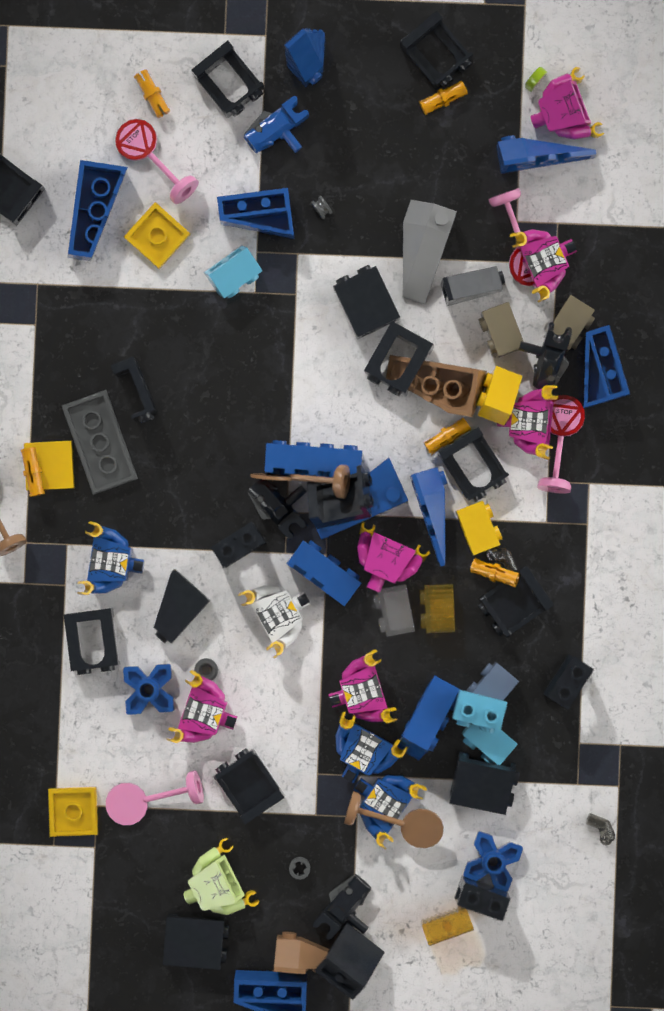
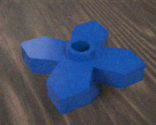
M171 664L156 665L149 676L139 666L123 668L124 682L135 689V692L125 701L127 715L141 714L149 702L159 713L174 711V697L162 689L172 678ZM146 685L153 686L154 690L152 693L145 691Z
M478 831L473 844L481 857L468 861L463 875L466 878L478 881L489 874L494 888L508 892L512 877L506 869V865L519 861L523 847L509 841L497 849L492 835ZM492 857L497 858V862L494 865L488 863V860Z

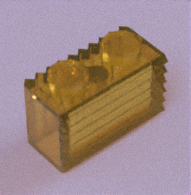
M453 584L424 585V590H420V605L425 604V614H421V628H426V633L455 632Z
M459 906L457 909H449L448 912L444 911V913L439 915L435 914L434 917L431 916L426 918V920H421L429 946L474 930L467 909Z

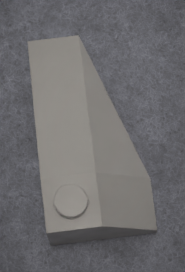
M416 200L410 201L403 221L404 298L422 304L426 303L457 211L433 203Z

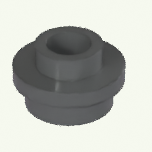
M204 658L196 663L194 671L212 681L218 674V666L212 659ZM203 666L211 668L210 674L205 675L202 672Z

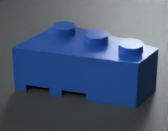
M288 188L217 197L221 225L294 239Z
M609 325L586 332L584 408L631 395Z
M303 540L286 564L345 606L361 585L358 581L360 576L350 568L347 571L340 568L341 562L331 554L325 557L320 553L322 548L312 540L309 543Z
M434 676L419 700L412 717L408 720L397 746L400 749H405L408 746L406 754L417 760H420L428 750L433 751L439 740L435 736L438 730L443 731L447 725L449 718L446 715L449 709L454 710L457 694L460 689Z
M236 970L234 978L235 1004L254 1011H306L307 973Z

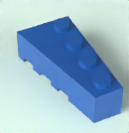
M80 160L67 258L92 260L128 167Z
M273 440L272 443H266V474L316 475L333 478L334 471L339 465H347L350 469V474L357 473L356 466L362 465V450H358V446L344 445L343 449L334 448V444L320 443V447H311L308 442H296V445H287V441Z
M387 458L369 472L372 478V486L369 488L374 500V507H371L372 517L409 501L390 458ZM372 517L320 528L317 531L321 540Z

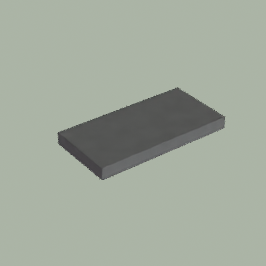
M107 390L62 405L93 495L138 479Z

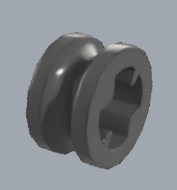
M321 195L318 197V201L311 202L313 208L322 219H325L326 214L333 213Z
M304 857L294 858L289 865L291 876L299 880L306 878L310 873L309 861ZM296 862L306 865L303 874H299V871L296 874L293 871L296 868Z

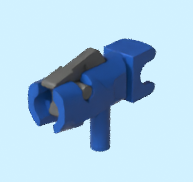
M296 96L283 103L282 107L274 113L263 111L245 132L244 139L255 153L273 146L274 141L279 138L281 140L285 139L295 153L302 148L290 130L304 122L309 117V113L307 110H303L300 113H295L292 110L297 105Z

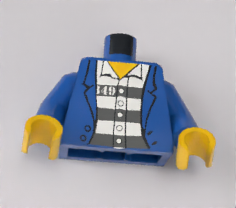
M93 521L88 522L94 525L95 528L92 533L87 531L85 533L94 537L87 581L77 582V584L85 585L84 592H77L79 595L108 593L120 588L123 581H128L129 572L143 573L144 560L131 558L133 548L129 547L127 539L114 529L100 526V524Z
M346 712L342 713L335 738L336 752L341 756L340 760L348 764L342 774V777L354 783L360 771L368 776L372 773L379 774L390 768L408 750V746L405 749H400L397 746L400 740H397L393 745L389 741L354 723L355 715H353L352 720H347L344 717Z
M386 775L382 779L378 777L373 785L361 778L353 790L364 797L360 803V808L398 819L412 798L423 799L418 796V790L427 791V788L415 784L403 776ZM360 814L365 828L376 839L377 844L383 849H387L383 845V841L388 838L393 843V838L387 833H389L394 824Z

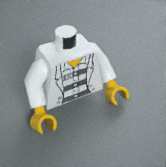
M261 586L240 592L238 596L245 595L247 598V602L241 605H252L272 641L266 650L274 648L276 655L272 658H277L283 653V650L296 640L302 629L301 621L303 617L299 610L311 604L305 592H302L292 598L288 590L284 591L279 586Z

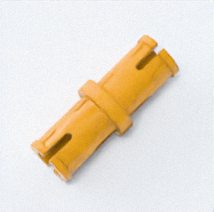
M142 70L140 72L145 81L139 73L134 78L144 92V99L149 101L156 117L161 118L164 115L159 107L162 108L165 114H168L170 109L160 94V88L155 86L148 70Z
M461 80L448 88L437 90V93L419 101L423 113L427 115L437 108L449 106L450 102L467 95L468 92Z
M462 417L451 426L443 427L440 429V433L423 443L429 453L433 455L439 449L454 443L455 439L470 431L471 428L465 418Z
M36 447L21 449L25 468L23 475L27 478L29 496L45 494L40 474L42 473V468H39Z
M477 558L473 560L470 568L471 573L487 577L492 582H502L514 588L517 586L520 578V573L502 568L500 564L495 563L493 565Z

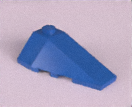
M302 29L285 44L287 67L305 87L310 83L314 85L323 76L321 73L324 66L325 33L322 30L317 31L314 29L311 31L310 29Z
M515 136L503 137L497 143L501 174L594 159L596 156L595 149L526 138L516 139Z
M438 467L412 474L410 480L439 566L441 567L445 565L444 485L447 484L444 471L439 472Z

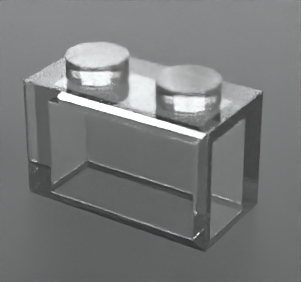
M406 584L383 588L380 593L378 592V595H374L376 609H381L383 618L378 619L381 633L386 632L388 637L415 631Z

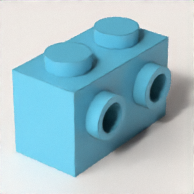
M241 245L206 270L204 274L219 296L231 298L240 291L239 288L245 283L251 284L259 278L258 274L262 272V269L248 248Z
M459 690L452 718L457 720V725L470 728L472 723L480 725L481 731L494 733L495 729L501 730L507 702Z
M472 723L470 728L466 727L462 732V735L465 737L463 742L473 750L476 747L483 752L481 757L486 762L492 764L495 762L497 765H501L518 745L502 730L495 729L494 733L481 731L480 725Z

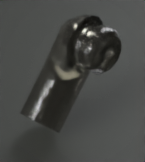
M496 546L487 551L486 556L488 560L503 563L507 570L514 572L518 570L514 558L508 549Z
M589 813L586 824L598 828L601 835L600 842L603 845H610L615 839V832L610 821Z

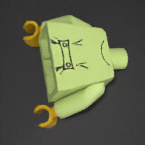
M228 838L222 839L217 848L213 847L199 857L192 870L193 877L188 880L191 889L184 892V899L188 904L198 902L203 911L210 909L213 913L224 915L244 909L247 904L252 907L258 905L259 900L249 902V897L256 894V892L251 890L244 894L226 856L220 855L222 852H230L233 846L228 850L222 848V842Z

